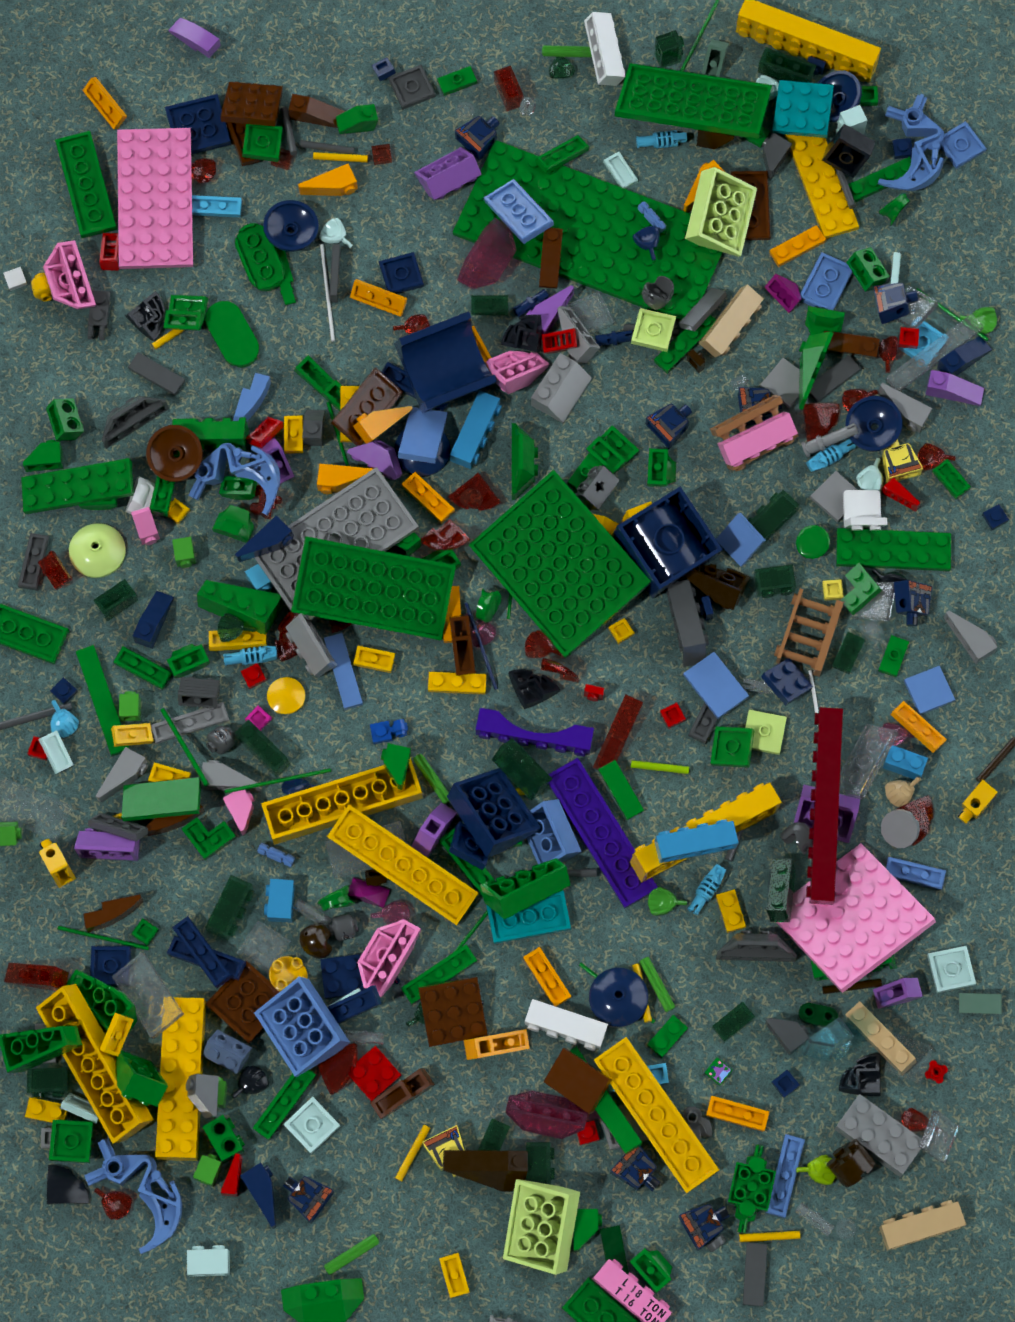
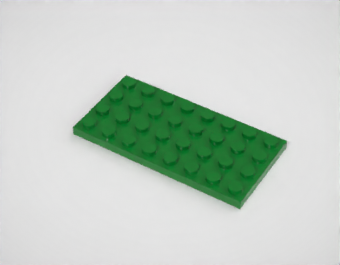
M630 63L616 105L615 117L759 139L772 85Z
M305 536L291 612L442 641L456 565Z

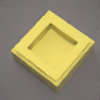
M842 579L822 581L824 601L840 600L844 597Z

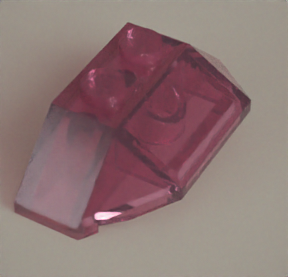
M494 218L483 229L466 257L457 281L473 290L498 282L517 251L513 233L504 222Z
M535 1091L510 1095L505 1111L523 1131L560 1139L583 1131L588 1115L586 1111L567 1098Z

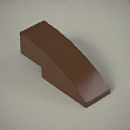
M469 615L449 617L456 676L474 674L475 665Z
M200 804L199 814L155 818L146 826L148 828L147 835L162 834L182 827L204 813V808Z
M141 895L101 902L103 910L84 913L87 932L103 929L124 919L143 903Z
M420 1068L375 1098L370 1104L379 1118L383 1119L429 1090L435 1084L425 1068Z

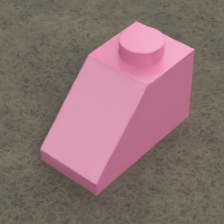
M150 507L131 512L142 545L156 543L160 537Z
M245 790L233 792L223 798L242 836L247 832L254 810L252 802L255 801L251 792H246Z

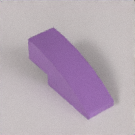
M179 18L168 30L194 51L198 50L208 58L221 46L219 38L195 23Z

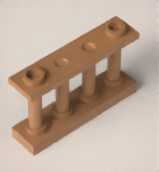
M773 395L710 428L713 436L720 437L724 441L730 438L731 430L735 428L739 432L746 430V422L750 420L755 421L756 424L763 422L762 414L767 411L771 412L772 416L779 414L778 405L782 404L783 400L781 396ZM798 434L794 435L793 439L788 442H780L776 444L777 447H775L774 449L778 448L781 445L786 446L793 443L794 439L798 437ZM765 449L760 452L759 456L752 459L747 458L743 460L744 463L739 466H726L730 470L740 471L746 467L745 465L747 463L761 457L762 455L774 449L766 451Z
M800 588L798 594L794 593L791 602L794 608L781 646L777 645L774 656L777 657L776 663L778 664L781 661V657H785L810 665L814 669L813 675L820 677L844 602L836 600L835 606L820 604L802 598L804 589ZM802 605L827 613V616L831 617L829 623L825 622L824 624L796 615L798 606ZM793 622L822 631L825 634L824 640L817 641L790 632ZM787 639L817 648L816 650L820 651L818 658H810L785 650Z

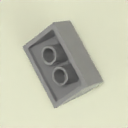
M560 353L532 395L531 406L564 423L592 378L576 361Z
M301 613L286 626L288 631L286 635L291 643L295 642L297 646L296 652L301 659H305L307 663L305 667L310 675L314 674L315 677H320L337 666L308 616Z

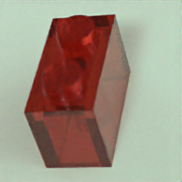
M511 65L494 71V83L506 111L524 106V95Z

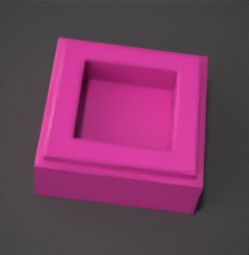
M257 706L245 718V721L257 732H260L272 720V717L260 706Z

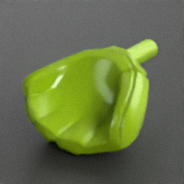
M828 1155L816 1157L808 1163L807 1167L796 1168V1172H808V1175L814 1182L822 1185H831L835 1179L834 1174L827 1167V1163L832 1159Z

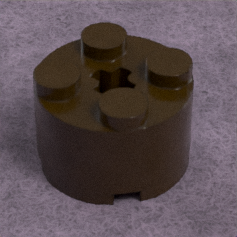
M857 1139L851 1141L844 1149L843 1147L836 1149L833 1152L834 1158L827 1163L829 1170L845 1187H850L863 1179L861 1175L864 1172L868 1174L875 1165L873 1158Z

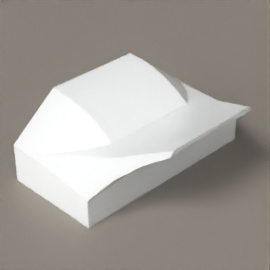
M138 476L133 488L134 496H130L125 512L131 514L133 511L150 507L155 483Z

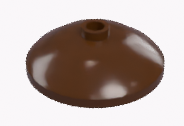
M168 425L152 435L147 445L146 457L149 467L158 477L167 481L178 482L188 479L199 469L203 458V449L199 438L193 431L180 425ZM175 451L180 452V456L177 458L174 456Z

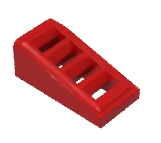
M103 233L99 260L101 270H119L118 233ZM107 241H116V243H107Z
M572 328L542 334L543 353L552 354L576 348V329ZM569 334L571 335V344H569Z
M892 478L884 485L881 493L915 512L919 509L920 502L895 478Z
M235 1154L221 1189L222 1196H239L243 1158L240 1154Z

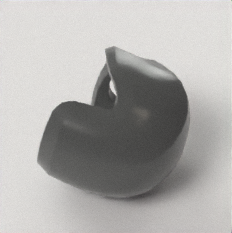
M665 276L657 277L655 283L647 282L641 294L644 302L654 310L662 309L670 302L673 296L674 284Z
M795 822L789 825L780 835V838L786 844H790L796 839L803 855L807 854L808 847H812V839H809V828L811 827L804 822Z

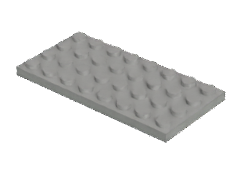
M376 467L288 525L294 534L293 541L288 546H283L280 550L255 557V560L291 610L305 536L387 551L417 531L419 526Z

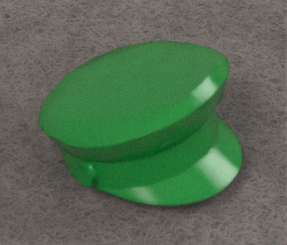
M900 194L879 210L880 215L887 216L890 219V226L893 225L900 211L910 202L907 194Z
M810 525L803 528L796 539L798 552L809 559L823 556L830 545L829 534L818 525Z
M482 588V594L476 609L477 619L485 623L492 620L501 603L499 591L490 593Z
M345 885L318 900L317 904L321 906L322 911H326L332 908L348 907L354 905L355 902L350 900L348 896L349 886Z

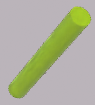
M631 761V768L689 774L688 766Z

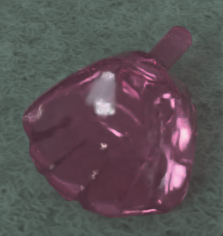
M480 619L476 620L475 624L482 644L486 645L496 636V627L489 622L485 623ZM471 625L470 632L472 644L475 647H479L475 632Z
M885 723L881 727L879 735L882 743L889 747L903 743L907 737L916 738L907 729L891 723Z
M395 900L382 909V913H371V918H383L387 925L403 919L409 921L410 909L402 900Z

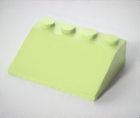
M716 167L701 171L685 239L702 247L738 257L741 256L757 188Z
M516 1179L503 1259L555 1275L566 1272L580 1192L561 1186Z

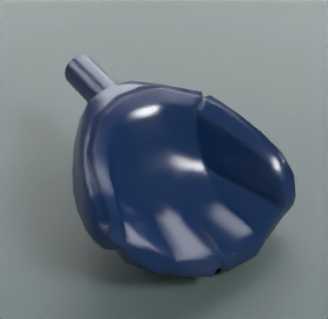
M648 226L633 234L632 237L640 248L650 251L651 259L654 261L656 260L654 248L658 245L660 230L658 227Z
M300 778L283 782L281 788L284 794L289 795L315 787L316 785L309 784V781Z

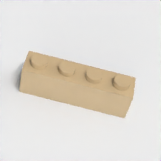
M748 284L741 287L699 344L714 357L724 356L730 349V343L736 341L741 333L739 331L742 327L745 328L750 323L751 315L753 313L756 314L762 307L760 303L764 298Z
M860 1001L845 1014L846 1019L902 1076L917 1063L916 1058Z
M952 1200L940 1203L941 1207L936 1209L933 1206L921 1209L922 1213L914 1215V1212L902 1215L903 1219L895 1221V1218L883 1221L884 1225H881L879 1229L887 1251L965 1227L966 1222L959 1202L953 1203Z

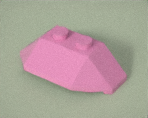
M75 240L57 243L43 266L53 300L75 309L95 307L96 303Z
M508 351L488 359L486 362L490 372L496 377V384L507 394L529 386L549 366V363L537 352L526 353L523 351Z
M404 919L377 928L357 962L365 989L376 985L380 997L386 993L411 954L421 928Z

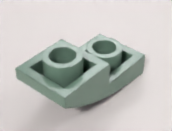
M959 993V1013L1002 1014V994Z

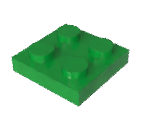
M246 124L242 157L278 162L283 127Z
M716 726L710 764L712 766L749 768L754 729Z
M53 1120L49 1161L90 1163L94 1123Z

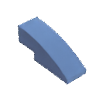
M255 373L250 390L242 389L233 421H239L241 417H246V421H248L254 415L267 395L271 385L270 376Z

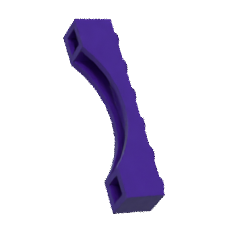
M485 708L479 709L475 729L476 735H479L482 739H490L492 737L497 738L498 741L503 743L514 741L521 746L531 744L543 750H546L547 747L554 748L556 752L566 753V751L574 752L577 756L590 755L594 728L573 725L565 730L553 733H535L515 726L499 711Z

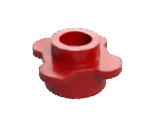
M933 1060L929 1063L930 1067L925 1072V1077L935 1081L937 1084H941L944 1074L948 1072V1068L945 1065L937 1064Z

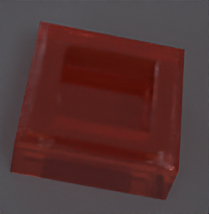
M390 144L371 146L374 165L392 163Z
M280 148L279 161H271V166L289 170L294 155H290L289 150Z

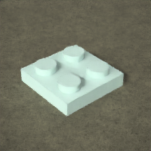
M967 946L928 953L927 957L937 993L976 985Z
M314 1097L308 1100L284 1123V1126L310 1154L341 1127Z

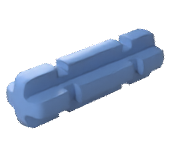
M646 202L638 205L640 213L644 214L648 222L652 226L658 227L660 233H662L666 229V224L660 221V217L652 208H649Z
M261 843L257 850L259 854L267 855L268 858L280 863L283 862L284 865L289 867L293 865L295 860L294 856L285 855V852L273 847L269 848L264 843Z

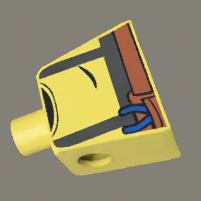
M897 439L893 445L888 447L889 449L883 451L882 460L886 483L892 478L901 481L921 475L923 467L909 443L900 445Z
M457 1125L422 1142L424 1148L441 1171H443V1150H464Z

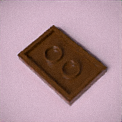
M563 1048L546 1076L544 1083L587 1113L592 1114L612 1079L567 1048Z

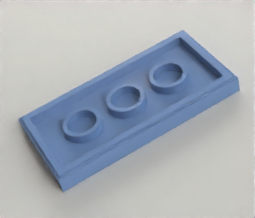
M514 179L484 197L485 203L523 244L554 225L553 220Z
M412 407L413 409L409 412L398 458L435 464L448 412L429 410L422 413L420 408Z

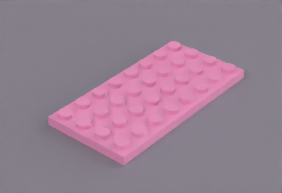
M191 128L117 130L119 269L193 267Z

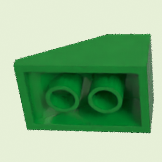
M123 1050L120 1051L118 1057L116 1056L117 1086L122 1093L121 1095L129 1100L137 1099L143 1105L149 1106L151 1104L157 1107L168 1085L152 1061Z

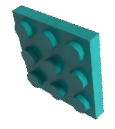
M779 80L773 133L827 138L834 85Z

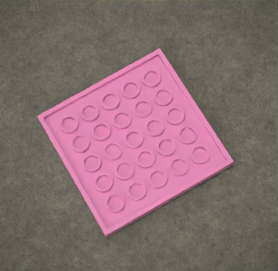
M861 843L836 861L835 902L833 905L809 903V898H806V887L810 886L809 881L769 911L774 921L842 993L936 923L935 918Z

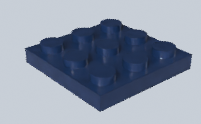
M218 94L165 107L170 128H191V154L231 145L226 123L221 122L222 109Z

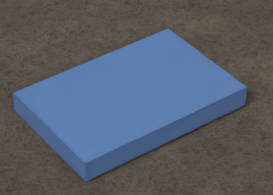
M821 252L800 293L801 302L816 308L834 310L853 273L848 264Z
M715 652L683 673V676L717 719H720L749 698L747 692Z

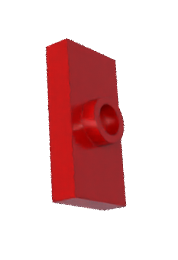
M267 417L246 437L247 443L263 448L284 427L283 421Z

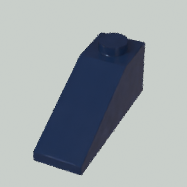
M979 336L957 347L941 358L937 369L941 372L957 376L991 352L992 349Z
M276 515L235 553V556L239 562H243L280 550L283 546L286 547L293 541L294 534Z
M159 591L155 592L133 633L135 643L153 649L173 603V596Z
M259 1163L240 1176L270 1226L274 1229L276 1228L273 1182L270 1178L273 1174L267 1165L263 1167L262 1163Z

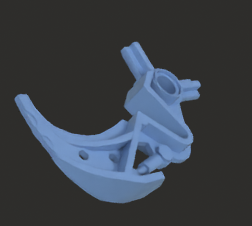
M923 94L917 95L913 106L906 109V111L891 106L887 108L885 116L902 121V129L906 137L927 138L914 142L911 165L904 176L897 180L879 179V185L892 189L915 191L931 185L940 174L944 158L940 157L937 165L936 161L938 151L940 150V143L944 140V131L923 113L922 110L927 101ZM926 149L932 150L931 165L924 155Z
M224 443L201 462L199 469L194 474L197 480L189 496L199 500L206 484L213 486L222 483L228 458L232 474L239 478L254 480L264 489L266 503L262 513L268 515L280 487L279 467L270 454L253 445L251 450L258 453L257 455L236 448L230 443ZM242 457L256 459L244 465L239 462Z
M109 1138L98 1142L105 1161L102 1162L101 1168L84 1175L88 1186L106 1178L123 1186L142 1166L148 1164L138 1192L140 1193V1198L153 1213L155 1231L153 1238L145 1246L139 1248L140 1253L143 1254L158 1247L174 1234L182 1216V1197L174 1180L169 1182L173 1192L169 1190V1186L161 1177V1172L156 1170L157 1164L153 1157L149 1155H116ZM118 1163L120 1166L118 1172L111 1173L110 1166ZM157 1181L160 1187L167 1192L168 1199L154 1194L151 1189V1183Z

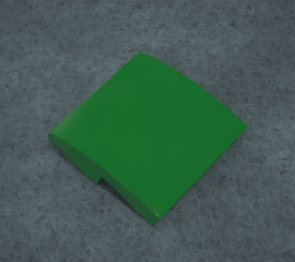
M171 295L169 310H166L164 329L200 331L207 309L208 298L206 296Z
M613 425L586 448L612 474L619 471L639 453V449Z

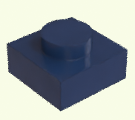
M809 56L806 62V69L814 75H823L826 62Z
M388 57L371 65L379 81L396 74Z
M911 138L892 140L894 159L912 157Z
M999 504L982 514L991 530L1009 521Z
M709 596L702 597L701 604H699L700 615H704L705 621L711 620L714 613Z
M64 677L50 690L63 704H66L78 692Z
M788 1070L771 1082L783 1098L800 1086Z

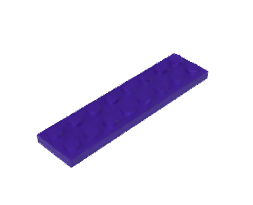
M576 758L544 776V779L555 797L559 799L563 810L623 908L626 909L650 895L651 891L657 888L653 878L642 883L630 864L635 849L580 760Z

